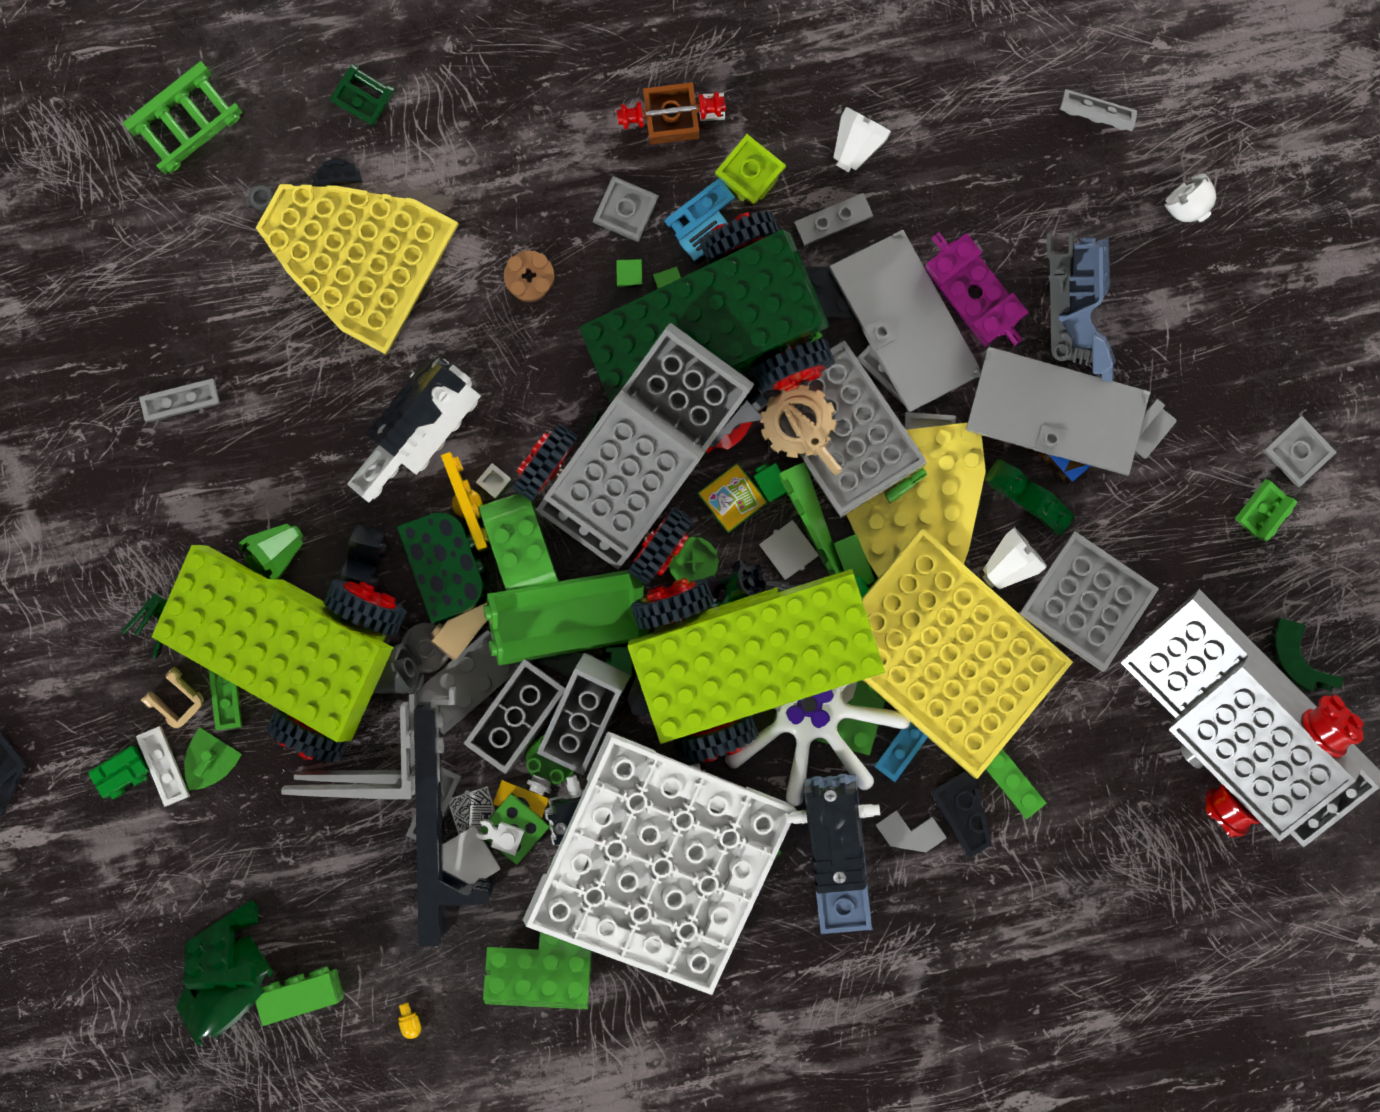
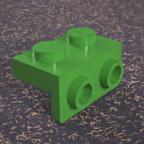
M1265 479L1235 520L1253 537L1268 541L1276 534L1278 527L1285 518L1292 513L1297 501L1286 496L1274 483Z

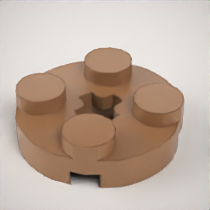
M536 251L517 253L508 260L504 270V281L507 289L513 296L525 302H534L542 299L554 284L555 275L551 263L545 255ZM526 270L536 273V277L532 278L531 283H527L525 278L522 279V275L526 274Z

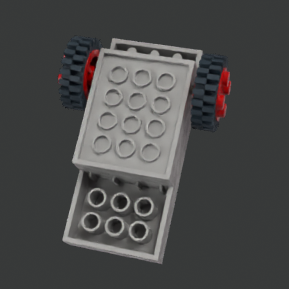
M670 323L623 389L612 401L565 469L561 468L564 464L563 461L572 449L578 436L559 423L549 435L543 434L532 448V453L519 466L517 472L520 473V476L513 489L532 502L548 481L556 476L557 480L547 492L536 511L617 570H619L643 539V548L634 559L628 572L647 585L657 573L660 576L663 575L674 558L673 555L677 556L688 539L686 532L693 520L674 507L656 529H653L651 532L648 530L750 392L754 383Z

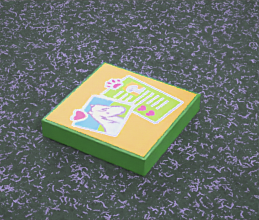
M738 463L697 493L728 534L768 504L767 500Z

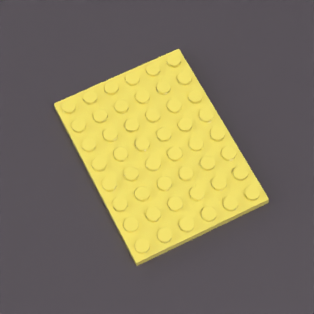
M923 528L915 534L862 598L885 669V673L864 679L863 681L976 779L979 778L1073 663L1072 660Z

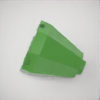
M284 524L246 537L239 542L238 549L240 553L246 551L247 556L244 560L253 571L267 579H280L302 547L303 542L301 539L303 535L296 526L291 527L288 524Z

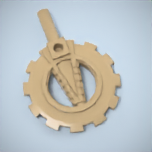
M799 385L797 389L785 392V389L780 390L781 394L775 398L771 396L768 399V408L766 412L761 413L763 418L760 420V423H764L765 429L761 430L765 440L769 439L772 445L770 447L777 453L784 451L787 453V457L798 458V454L806 453V456L813 454L816 456L818 454L834 476L838 475L842 468L826 449L828 442L831 440L828 437L830 431H835L836 420H832V413H835L831 402L827 404L824 400L826 395L818 389L814 392L809 390V386ZM802 404L811 408L816 415V425L793 405ZM783 412H785L797 438L787 436L782 431L780 418Z

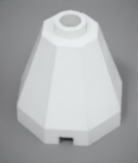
M846 107L841 116L834 159L838 160L836 166L847 172L851 168L857 170L887 141L891 131Z
M1015 527L1005 535L983 569L985 575L982 577L991 588L994 586L998 589L1007 587L1035 576L1047 567L1038 552L1028 544V540Z

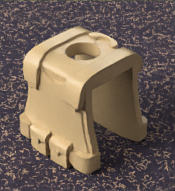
M173 667L165 674L166 678L191 699L194 704L179 718L152 691H149L141 701L148 708L154 707L166 718L165 720L170 726L179 728L204 704V697L199 691L196 693L181 678L182 673L176 667Z

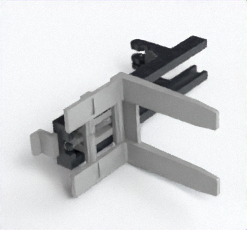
M455 686L449 688V696H433L431 702H419L418 706L417 692L410 693L409 712L408 702L401 704V770L296 771L294 780L372 784L285 785L281 789V794L366 799H412V795L415 794L419 946H440L441 937L445 934L444 905L486 904L489 902L495 886L492 880L487 878H479L475 883L469 884L443 870L441 753H444V738H441V728H443L444 716L443 712H440V705H455ZM409 713H410V730H409Z

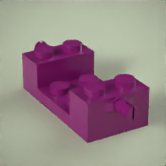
M940 232L934 235L931 240L934 241L940 251L937 256L926 263L925 270L983 346L987 347L1005 334L1014 346L1020 343L1023 339L1014 327L1029 312L1014 293L1009 295L981 259L982 252L966 233L957 241L948 244ZM978 286L982 291L981 297L978 299L971 298L968 294V288Z

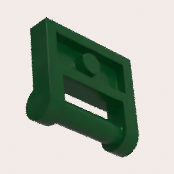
M353 63L329 100L331 103L374 127L388 102L395 95L396 88L391 85H384L362 72L360 67ZM356 79L382 95L378 100L352 85L351 82Z

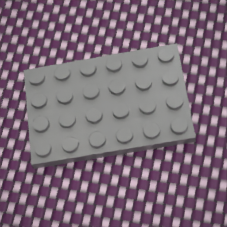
M845 340L830 349L835 362L830 368L822 372L820 378L799 383V385L809 386L811 391L816 392L818 389L826 395L824 400L827 404L831 402L835 413H832V420H836L835 431H830L828 437L831 440L828 442L826 449L840 465L842 471L834 476L818 454L816 456L814 454L806 456V453L799 454V456L805 462L807 468L840 517L848 514L927 464L926 459ZM780 390L776 392L773 391L771 393H763L767 400L771 396L775 398L776 396L781 394ZM802 404L793 405L816 425V415L811 408ZM783 412L780 418L781 429L787 436L797 438L785 412Z

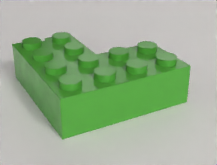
M540 932L539 950L487 947L485 968L487 975H485L483 1000L485 1004L588 1010L592 951Z

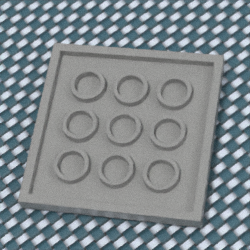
M1074 531L1019 614L1104 672L1159 588Z

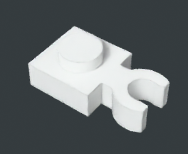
M482 819L480 824L486 826L488 832L481 833L478 831L476 837L480 840L490 838L493 840L491 847L515 856L525 830L502 821L497 828L494 827L490 820Z

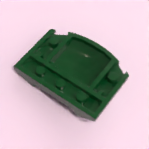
M250 936L234 942L233 968L252 961L257 967L256 986L237 985V988H228L226 985H217L216 988L188 989L185 987L179 998L176 1009L197 1045L203 1044L202 1038L209 1035L216 1038L234 1025L251 1008L264 989L259 986L265 974L269 977L273 974L268 962Z

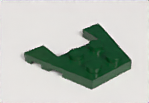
M255 900L247 902L185 942L183 984L188 989L216 988L217 985H226L228 988H237V985L256 986L257 967L252 961L233 968L234 932L258 923L259 905Z

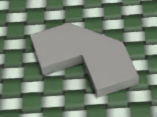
M896 810L876 824V827L887 843L892 847L926 853L946 839V836L933 817H930L911 831Z

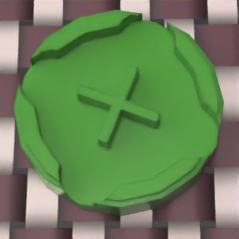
M690 537L686 540L685 545L677 556L673 555L674 558L669 565L670 572L676 581L687 578L689 582L712 575L714 577L718 570L719 560L717 551L711 543L703 538Z

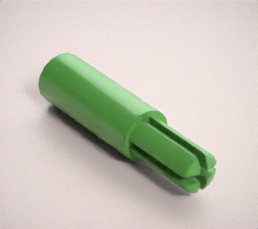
M921 468L911 477H907L884 494L887 500L892 503L909 491L917 482L927 476L926 471Z

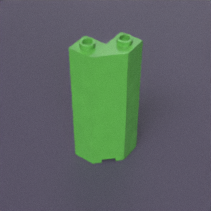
M628 570L487 594V605H483L485 619L489 620L492 641H489L491 656H496L498 666L522 662L524 659L528 661L628 643L631 639L647 635L649 628H638L631 608L633 602L643 597L644 587L642 581L629 573Z

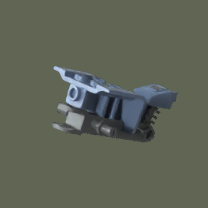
M1048 232L1047 257L1050 260L1052 355L1059 361L1073 360V363L1079 358V364H1082L1084 359L1086 360V366L1093 362V374H1102V381H1113L1114 364L1116 361L1107 338L1096 331L1091 321V312L1102 303L1110 287L1109 238L1098 240L1097 242L1096 238L1093 237L1080 238V242L1075 243L1074 232H1069V252H1054L1053 233ZM1073 255H1074V265H1073V263H1072V256H1073Z

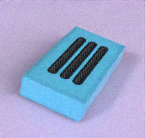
M719 211L679 241V244L693 262H696L704 255L700 246L701 240L706 238L707 234L712 233L714 227L724 223L728 224Z

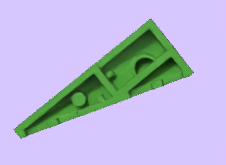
M805 462L781 472L778 477L802 519L801 524L830 576L842 572Z

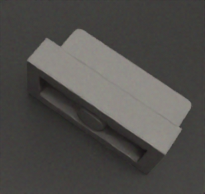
M1158 399L1145 411L1135 450L1144 459L1151 454L1176 423V419L1163 409L1165 405Z

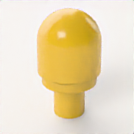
M409 1002L400 1004L399 1008L402 1016L398 1017V1023L401 1033L408 1039H414L421 1032L418 1015H416V1012H411Z

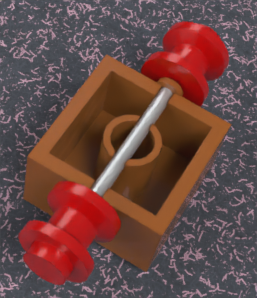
M693 82L644 88L645 109H643V112L641 102H637L635 108H627L625 104H621V109L616 110L618 125H623L624 129H628L631 123H638L640 127H644L643 117L644 120L647 119L650 145L699 139L697 118L699 110L701 120H703L709 113H715L717 117H721V112H725L726 107L724 96L719 97V92H714L713 98L706 99L703 94H698V105V102H695Z

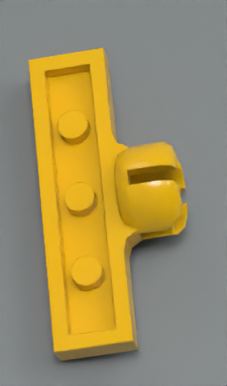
M451 452L441 455V458L455 491V496L452 500L453 511L460 518L466 519L477 550L481 552L489 549L487 542L490 541L485 527L481 528L478 521L482 517L479 506L483 505L481 497L471 489L468 480L463 481L460 471L464 469L459 457H454Z

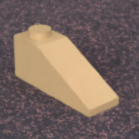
M487 601L468 612L444 621L443 624L438 622L430 632L432 638L429 641L452 660H456L486 623L483 605H487Z

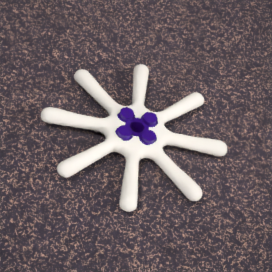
M845 685L807 697L814 699L817 703V708L812 712H807L802 707V702L807 698L775 707L777 712L776 720L760 731L756 740H752L750 744H745L742 751L733 755L726 754L725 762L730 768H738L784 732L793 734L797 744L786 793V801L793 806H798L804 800L809 748L814 739H826L848 773L856 775L858 788L867 790L872 787L874 779L837 731L838 723L844 718H851L905 729L910 725V721L898 710L847 704L842 696L843 690L848 686Z

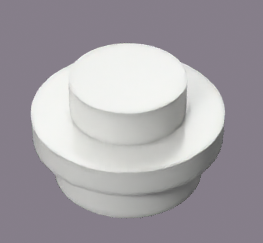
M533 775L531 780L527 781V784L531 786L529 790L543 796L545 792H551V782L544 778Z

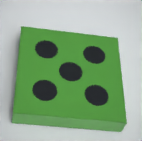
M510 793L488 819L497 828L502 821L525 830L515 856L501 851L516 865L550 827L549 823L513 793ZM483 825L479 832L487 833L488 828ZM487 839L492 844L493 840Z

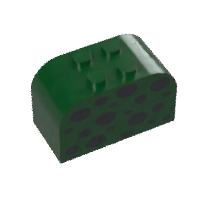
M433 513L397 526L431 623L435 625L438 622L443 623L483 603L487 592L486 581L483 575L487 574V570L483 560L476 556L475 551H477L472 535L468 534V531L461 522L446 513Z

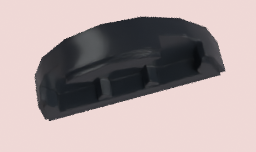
M332 159L325 161L318 168L313 176L312 186L326 187L327 185L363 182L359 170L353 164L344 159Z

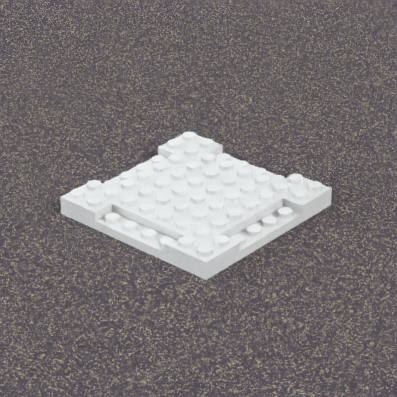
M607 732L586 778L588 781L548 872L543 874L523 921L525 926L712 995L791 823L787 824L786 813H792V811L797 810L790 803L749 787L744 788L658 754L651 748Z

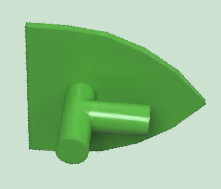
M199 727L189 744L184 762L188 790L201 789L217 783L228 775L242 754Z

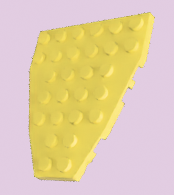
M280 184L256 229L286 272L342 332L387 355L459 224L411 198L404 199L392 197L388 194L368 193L364 190L327 185V187H315L312 185L293 186L292 184Z
M968 423L906 430L927 461V464L921 467L926 471L927 476L892 503L887 500L884 494L904 479L846 514L854 533L859 539L866 559L878 578L922 528L964 565L970 547L986 472L982 435L966 431ZM919 468L918 470H916V471L913 472L912 474L908 475L907 477H908V478L911 477L913 474H915V473H916L917 471H919L921 468Z

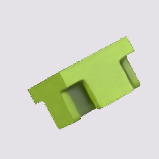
M746 134L716 170L715 175L743 202L747 200L754 206L775 185L778 176L786 168V165Z

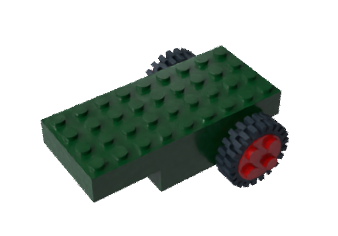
M762 211L751 215L743 213L731 221L730 224L724 223L714 227L712 233L707 234L706 238H703L700 242L708 262L707 266L579 327L610 404L623 389L670 323L740 374L755 367L753 372L762 393H771L784 389L785 392L792 391L799 387L800 382L806 380L813 381L820 378L822 372L834 364L835 360L827 341L824 339L814 340L812 337L813 334L830 327L791 234L783 229L779 230L772 212L766 211L764 213Z

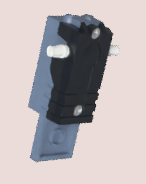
M839 774L838 776L827 777L815 776L811 779H805L804 795L806 810L786 813L787 824H808L821 934L872 930L861 818L880 815L879 804L859 805L855 774Z

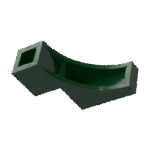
M999 458L984 477V480L995 491L1024 508L1058 536L1063 534L1075 517L1052 492L1031 482L1018 468Z

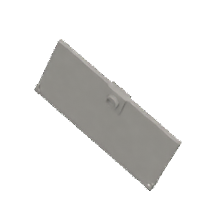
M904 230L828 267L908 413L980 377L982 370Z
M988 346L966 431L1129 476L1150 391L1114 381H1102V378Z

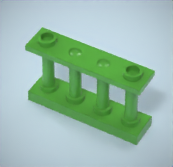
M202 61L123 122V125L133 136L142 134L159 155L162 161L156 166L164 174L177 170L181 166V161L224 127L235 124L240 118L239 115L243 113L236 103L228 107L208 81L212 74ZM196 87L202 89L221 113L210 123L189 98V93ZM176 103H181L201 128L191 138L187 136L169 113L170 108ZM157 118L162 119L182 144L171 154L150 130V124Z

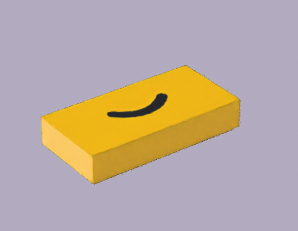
M501 781L493 801L494 805L500 806L510 793H513L541 818L543 817L549 798L507 781Z

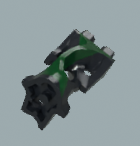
M738 560L732 565V573L725 579L715 580L713 575L704 578L708 582L714 604L706 610L764 592L766 582L762 577L760 564L746 567L742 560ZM721 588L726 591V596L723 600L718 599Z

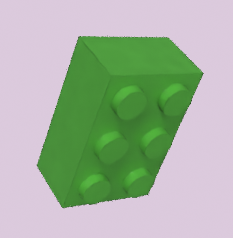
M328 966L309 973L310 977L305 978L304 974H299L285 980L283 985H280L279 981L261 987L264 990L255 1002L262 1026L339 1003L345 997L337 970H329Z

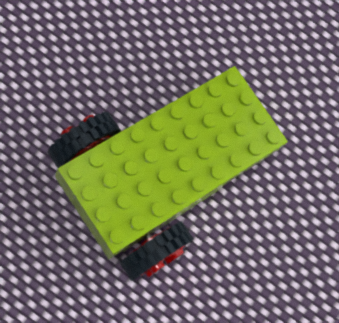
M191 545L152 634V638L276 707L266 730L268 734H271L272 738L277 739L278 744L289 749H295V752L305 759L312 760L314 757L316 760L322 759L325 762L331 761L334 763L340 761L348 741H352L393 650V647L383 642L386 637L384 634H397L406 615V610L395 602V598L384 593L374 592V587L367 583L360 582V584H356L342 579L332 580L327 594L322 601L283 579H267L207 545Z
M852 569L781 592L778 591V588H773L708 610L706 609L714 604V600L707 580L698 579L688 582L687 578L674 581L670 587L663 588V586H658L648 590L649 594L647 596L641 597L642 599L636 600L631 605L638 628L648 629L653 626L655 627L653 633L629 640L628 649L660 744L676 739L682 759L686 762H696L699 760L707 763L716 760L719 755H726L725 753L733 755L742 751L745 744L752 743V740H756L758 737L752 717L753 714L885 673Z

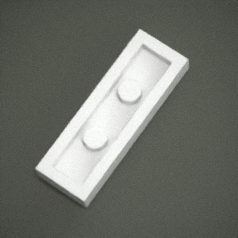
M162 726L136 736L164 807L190 797Z

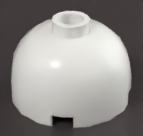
M1200 174L1191 178L1194 183L1189 185L1183 183L1165 200L1167 204H1164V206L1173 217L1182 222H1193L1196 220L1202 222L1211 215L1210 210L1215 204L1216 192L1206 174Z

